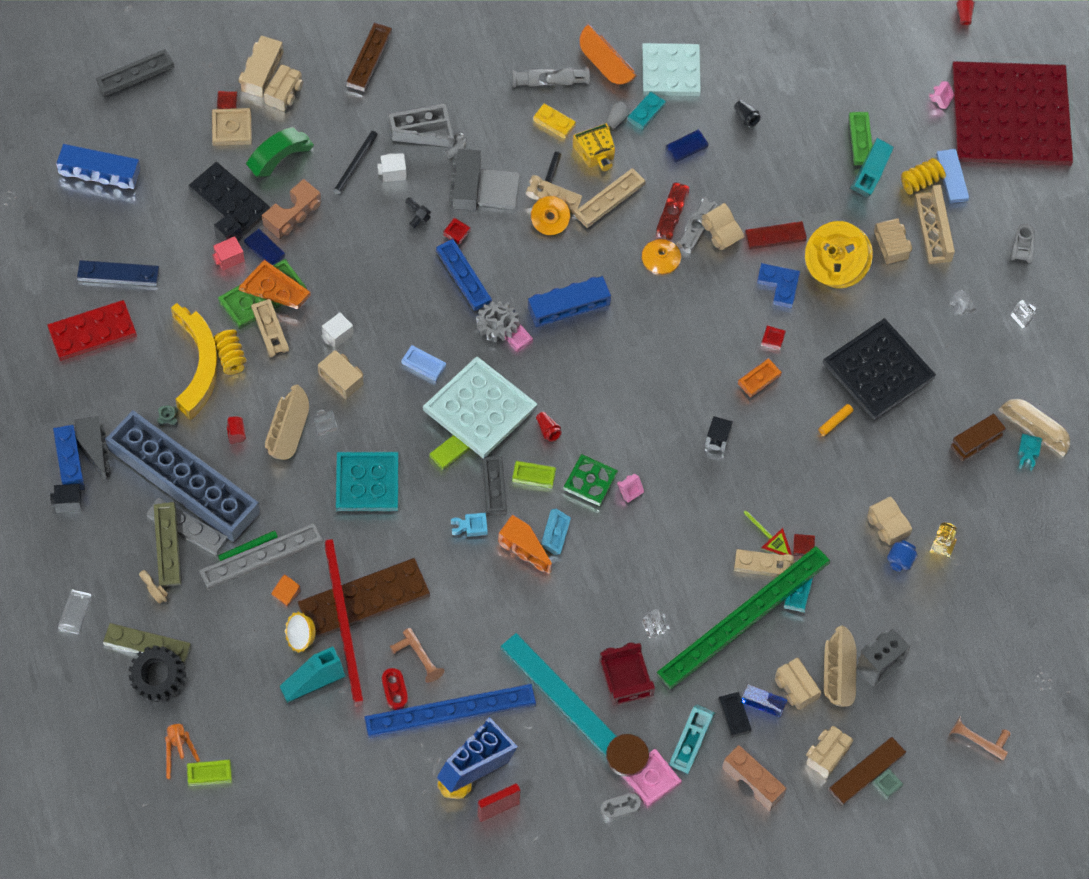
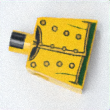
M607 123L573 135V147L588 167L599 165L602 171L612 168L610 161L614 159L615 147Z

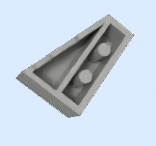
M446 103L389 114L388 123L392 141L453 147L454 137Z

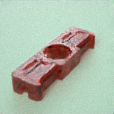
M676 182L673 183L656 228V236L662 237L663 235L666 236L665 239L667 240L673 239V231L681 217L686 195L689 194V186ZM675 208L678 210V213L672 215L667 210Z

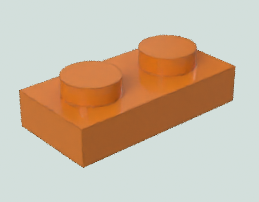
M768 358L739 379L738 385L751 398L779 378L782 372Z

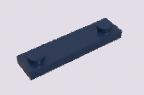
M80 260L77 280L157 286L159 266Z

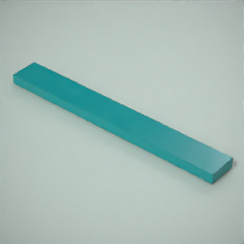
M515 633L501 645L500 649L606 757L609 743L617 736L534 650Z

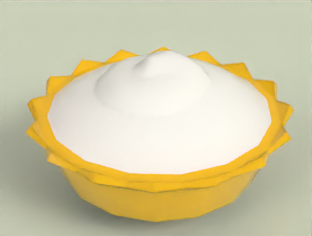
M299 611L292 613V616L288 617V622L286 623L285 633L288 646L292 647V651H297V653L304 652L306 648L313 644L316 631L313 621L310 617L305 616L304 613Z

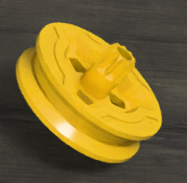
M833 221L820 226L809 238L805 249V261L811 275L826 286L838 289L848 288L860 282L868 273L873 259V249L867 235L853 224L844 221ZM826 244H830V246L827 247V250H825L824 247L826 246ZM854 245L855 249L848 253L846 247ZM835 264H841L840 272H835Z

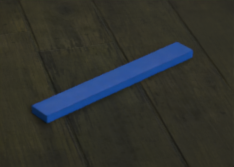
M532 684L368 715L364 716L368 738H374L536 706Z

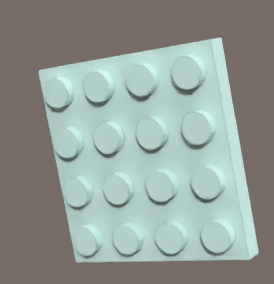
M476 357L423 406V411L484 459L537 409L538 404L479 357Z

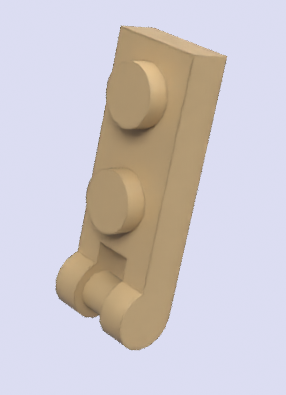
M531 176L530 186L527 187L525 192L528 197L535 200L546 196L558 197L567 204L570 213L574 215L579 207L582 195L546 182L539 176Z
M268 299L251 305L269 357L276 356V353L288 352L289 348L271 300ZM278 339L279 344L273 346L271 341Z
M737 549L734 571L777 577L794 563V556ZM777 564H782L783 568H776Z

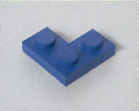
M761 263L757 284L776 287L773 305L792 308L800 271Z

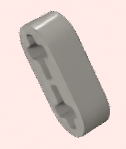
M633 793L608 799L601 805V816L607 821L632 816L640 810L641 800ZM628 800H631L632 803L636 802L634 808L631 809L630 806H625ZM607 806H611L612 809L618 808L615 809L614 814L611 815L610 812H605L607 810Z

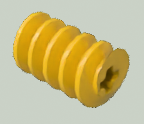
M930 158L928 161L916 165L915 168L912 167L908 171L902 172L901 181L905 191L912 195L913 190L918 192L920 187L922 189L926 188V184L930 186L933 184V181L937 183L939 177L943 180L946 174L940 162L935 158Z
M231 329L217 333L213 338L223 372L227 375L242 372L247 360L243 357L244 352L241 350L242 345L239 343L240 339L237 337V331Z

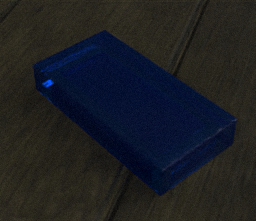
M698 129L667 144L665 149L676 163L707 148L709 143Z
M259 228L244 239V243L262 261L266 260L273 266L285 257V253Z
M748 684L741 703L781 718L787 699Z

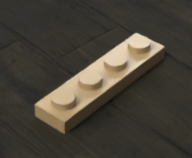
M633 168L577 209L574 216L585 227H590L643 187L645 180Z

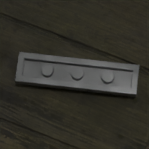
M164 49L96 78V82L104 97L174 68V62L167 50Z

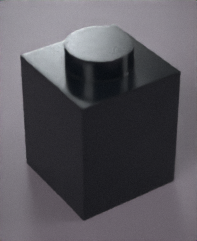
M230 214L214 224L215 237L220 242L234 236L238 242L243 239L242 226Z
M713 416L705 446L712 450L725 451L733 421Z
M79 484L54 485V493H50L51 505L55 506L56 513L81 511V490Z

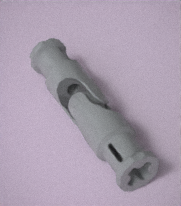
M589 67L577 70L562 68L556 71L554 69H531L528 72L512 70L513 87L517 85H528L529 87L552 86L556 83L560 85H573L574 83L584 82L589 84ZM546 73L547 82L539 81V76Z

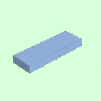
M956 149L937 151V160L944 168L946 174L943 182L949 204L968 201L969 195Z

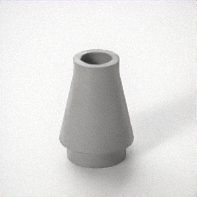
M620 101L613 104L605 122L608 124L609 130L613 131L629 116L630 109L626 104Z

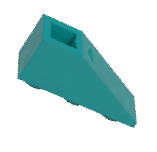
M876 138L850 189L866 198L871 196L894 146Z
M332 646L310 657L279 687L286 701L289 702L346 677L341 661Z

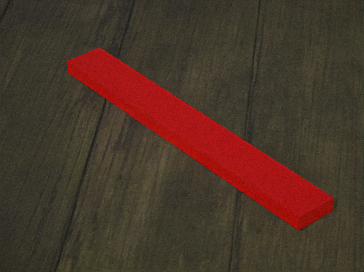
M333 539L325 541L326 558L355 707L363 706V697Z

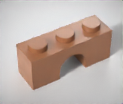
M305 179L290 190L291 202L295 204L294 207L284 209L275 203L262 215L263 226L279 239L284 235H288L294 226L302 223L312 210H317L321 204L320 192Z
M740 745L724 759L722 768L737 782L740 780L746 782L752 788L754 798L769 811L784 797L787 788Z

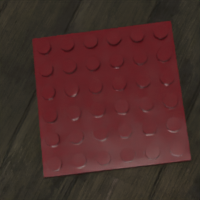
M952 62L955 139L959 162L1072 166L1073 152L1066 65Z

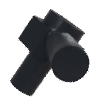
M411 197L405 200V203L413 209L416 215L409 224L415 229L421 221L427 223L431 218V211L424 205L420 207Z

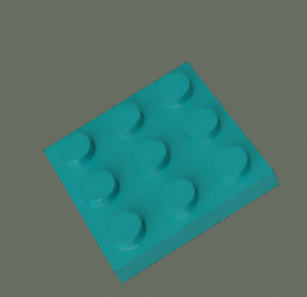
M337 452L336 511H398V452Z

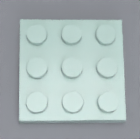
M643 43V95H648L651 91L659 96H700L699 44Z

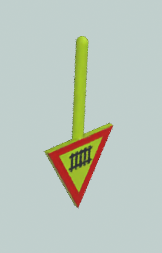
M744 511V514L770 539L761 549L778 555H792L783 528L772 536L748 511Z

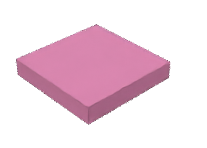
M656 749L649 753L647 766L640 774L630 775V777L622 776L647 808L682 783L681 779Z

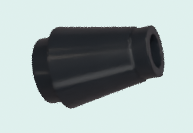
M743 100L735 103L734 109L744 125L753 127L760 121L761 117L758 110Z

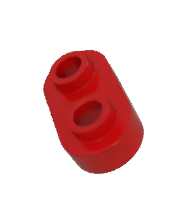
M389 668L382 674V685L387 704L393 710L403 709L408 703L403 675L398 669ZM390 679H395L396 682H395V683H390L389 680H390ZM395 698L401 699L399 703H396L393 700Z

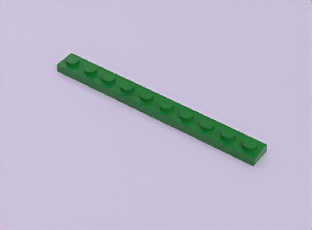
M815 546L658 670L657 676L670 690L673 689L829 565L830 559Z

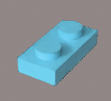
M558 509L550 511L541 541V546L554 555L561 554L571 517Z

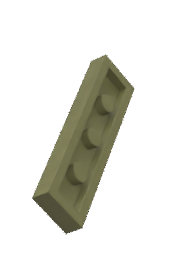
M174 502L154 504L159 586L182 585L176 504Z
M109 623L103 640L106 646L134 653L139 651L143 653L146 647L163 646L178 655L184 665L191 649V643L112 623Z

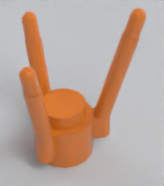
M173 724L167 728L168 736L165 737L167 779L171 778V744L177 746L180 758L183 759L182 744L186 741L197 762L200 761L189 738V733L184 731L182 724Z

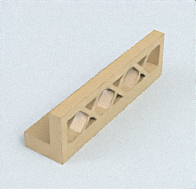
M933 185L931 193L915 194L928 263L952 262L955 250L941 185ZM931 199L932 205L927 208L922 205L921 200ZM928 214L935 218V222L932 225L925 221V217ZM931 231L939 236L936 242L928 237ZM937 248L942 252L943 256L933 257L932 250Z

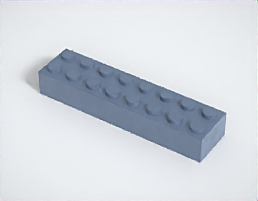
M133 410L106 438L109 451L217 531L227 536L232 542L260 514L258 501Z

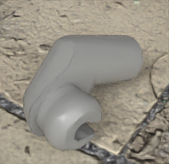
M458 132L454 135V147L445 151L448 159L457 156L458 149H466L467 139L463 133Z

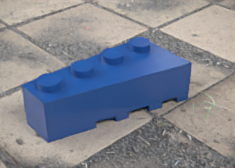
M489 717L446 760L437 779L452 793L508 764L518 746Z

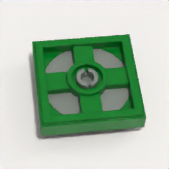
M581 454L563 486V490L601 506L618 474V470Z

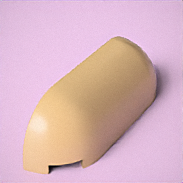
M298 384L291 387L292 391L285 398H280L265 441V448L268 449L269 455L276 459L286 460L294 455L309 412L308 397Z
M1012 399L1005 402L998 409L1035 437L1042 438V442L1062 456H1065L1069 451L1070 437L1066 429L1029 402L1022 399Z
M842 625L835 629L836 632L825 643L824 694L832 704L848 707L853 704L856 696L857 653L856 644L851 632Z

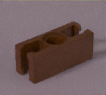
M993 413L955 436L950 447L963 462L1003 438V432H1005L1006 428Z

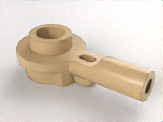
M146 570L141 571L139 576L146 583L147 589L159 604L163 601L167 602L166 596L168 593L161 585L157 587Z

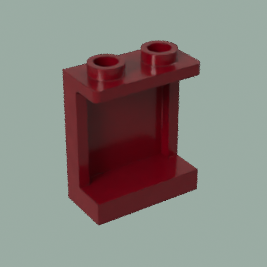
M631 642L616 649L610 647L600 653L599 662L613 706L654 696L655 687L648 675L641 652V643L635 644Z

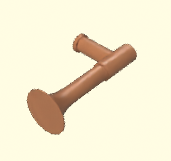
M411 628L404 630L403 634L406 638L394 645H390L393 654L411 645L427 671L425 681L430 683L439 679L445 670L437 668L432 664Z
M960 716L949 735L957 733L967 737L1001 760H1004L1008 754L1007 751L1002 749L1011 735L1008 730L1003 729L996 744L965 727Z

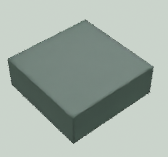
M887 769L872 783L886 799L903 786V783L890 769Z

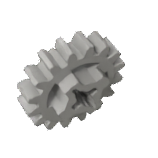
M492 301L491 306L483 305L484 311H478L479 316H476L477 330H480L481 336L486 335L487 340L493 337L495 342H497L498 338L505 341V336L512 338V332L517 333V327L520 325L519 313L515 312V307L509 308L508 302L502 305L501 301H499L498 305H495Z

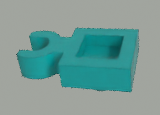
M1026 434L1021 435L1018 455L1023 457L1020 459L1019 468L1022 469L1023 464L1027 462L1030 464V471L1034 469L1035 459H1038L1042 438Z

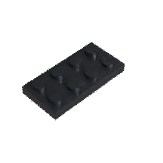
M217 161L188 185L190 191L222 218L230 214L242 226L243 236L262 221V215L271 208Z

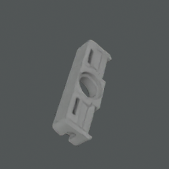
M702 198L697 212L692 214L685 226V233L681 240L677 241L679 249L690 254L693 253L706 229L703 226L700 229H696L692 224L694 222L702 224L701 216L717 208V202H709L708 198Z

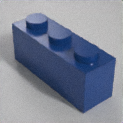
M74 425L53 428L62 485L79 484L80 490H85Z

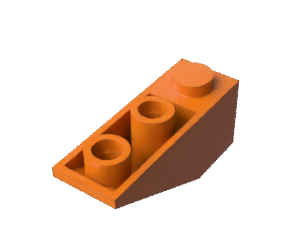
M512 515L498 533L499 544L504 549L517 553L520 559L533 563L539 571H546L550 574L552 562L530 525Z

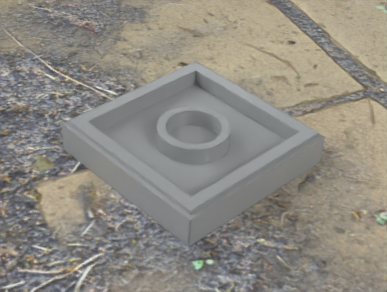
M481 169L476 206L515 210L520 173Z

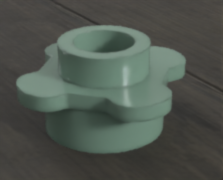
M170 405L159 407L158 424L175 425L177 423V407Z

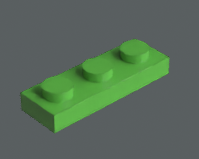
M849 112L854 165H863L872 148L869 112Z

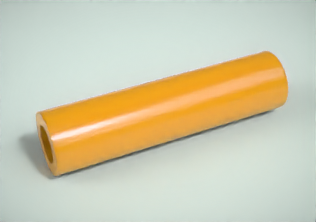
M846 404L819 427L818 431L820 434L826 436L854 411L851 405Z

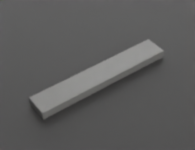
M312 523L203 568L199 572L207 590H210L323 543V539L315 523Z

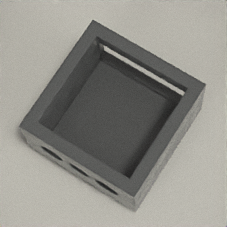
M891 629L889 632H882L876 638L877 641L871 645L869 643L860 651L861 656L858 658L859 662L856 669L873 687L902 665L908 654L910 646L894 629ZM882 656L881 660H876L877 657ZM895 659L897 660V662H895L892 666H890V667H889L888 669H886L883 673H881V671H882L885 667H887V666H888L890 663H892Z

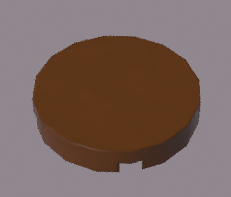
M622 734L615 737L608 745L606 751L608 765L612 771L624 777L640 774L647 766L649 749L646 743L638 736Z

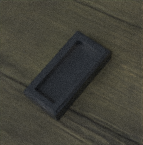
M735 692L720 696L718 701L730 737L733 738L751 733L752 729L740 693Z

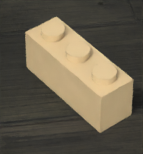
M261 36L259 41L255 42L253 54L246 61V69L239 76L242 92L264 97L263 94L270 84L284 53L283 42Z

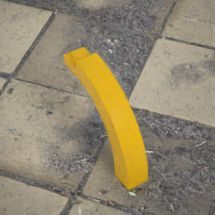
M176 303L171 307L172 317L191 335L199 350V362L194 378L189 386L175 399L177 408L191 421L204 408L214 390L218 373V359L213 335L203 317L197 311L191 314L186 307L182 308Z

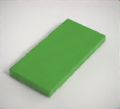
M286 259L274 265L278 270L307 289ZM239 286L218 297L219 303L239 330L256 321L251 305L267 300L239 291ZM271 301L274 310L282 306V304Z

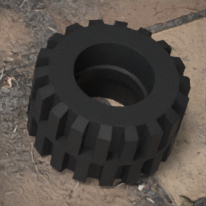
M163 646L146 647L143 653L139 651L137 659L133 658L131 661L134 663L133 666H129V671L131 672L129 680L132 681V687L138 694L153 702H165L167 698L173 699L176 692L179 694L182 691L179 689L181 685H185L183 679L186 677V672L184 671L186 667L181 662L182 659L173 651ZM156 663H165L168 667L166 680L156 686L150 685L147 680L149 669Z

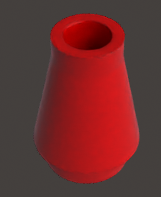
M958 0L956 3L961 25L967 26L972 24L975 5L973 0Z
M540 412L536 416L544 439L552 442L561 436V426L549 417L546 412Z

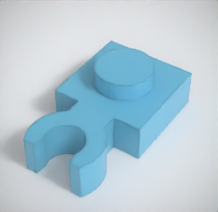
M486 513L465 514V520L460 518L451 519V525H459V528L452 529V535H460L463 531L467 532V537L488 535Z

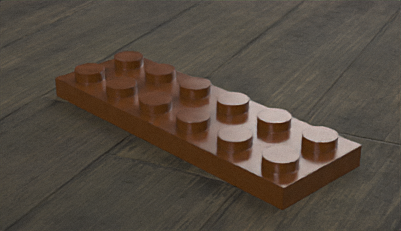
M415 558L342 585L349 627L430 597V592ZM332 589L297 601L301 613L310 617L315 625L316 634L314 640L340 631Z

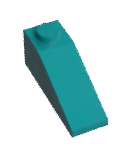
M697 704L693 706L669 766L689 774L715 717V712Z

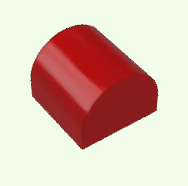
M238 416L228 417L226 428L229 443L236 444L245 441L246 434L243 418Z

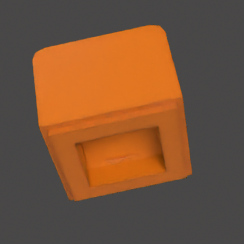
M284 574L271 595L288 606L301 592L300 585Z

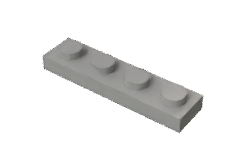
M159 497L154 502V504L167 503ZM153 504L147 512V517L155 521ZM176 508L178 535L217 556L228 541V537Z

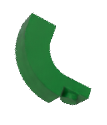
M294 127L287 128L265 140L252 153L246 165L256 177L270 176L278 163L286 156L294 152L311 151L314 144L304 132H298Z

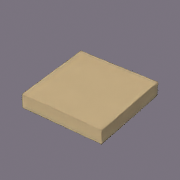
M251 108L213 109V146L252 144Z

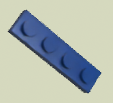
M454 239L437 246V254L473 310L476 311L482 308L483 305L490 304L492 302L491 297Z

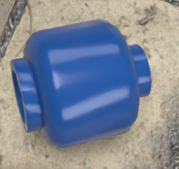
M904 540L894 543L887 555V560L891 564L890 568L897 572L910 570L918 557L916 547Z

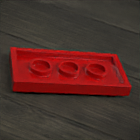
M124 300L47 324L60 361L137 337Z

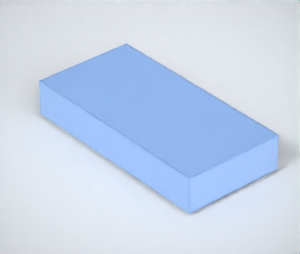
M411 345L401 360L403 365L434 381L438 380L446 368L445 362Z

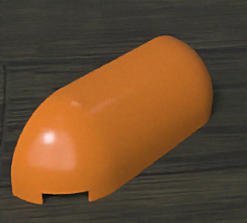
M587 24L580 35V47L583 53L610 82L627 84L635 79L637 75L632 67L602 35L599 36L593 27Z

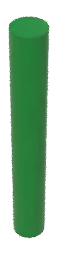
M275 530L217 555L218 559L223 561L278 538Z

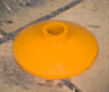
M546 196L539 199L531 211L533 226L545 235L561 233L567 227L570 220V211L567 204L555 196ZM548 213L554 214L552 220L547 219Z
M653 240L642 251L644 266L656 274L673 272L681 261L679 248L669 240Z

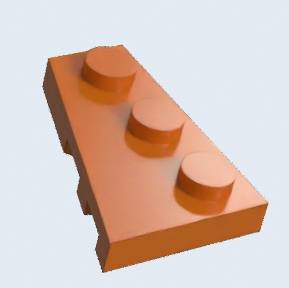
M263 260L239 286V291L267 300L270 299L273 302L299 309L311 296L309 290L266 260Z

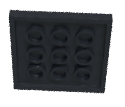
M886 318L823 359V364L873 420L883 415L936 377L933 370Z

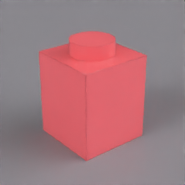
M235 236L213 246V260L216 265L220 264L223 271L245 262L243 250Z

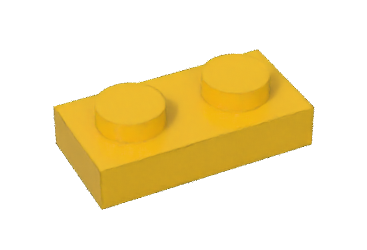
M545 103L533 116V121L564 139L576 126V121Z

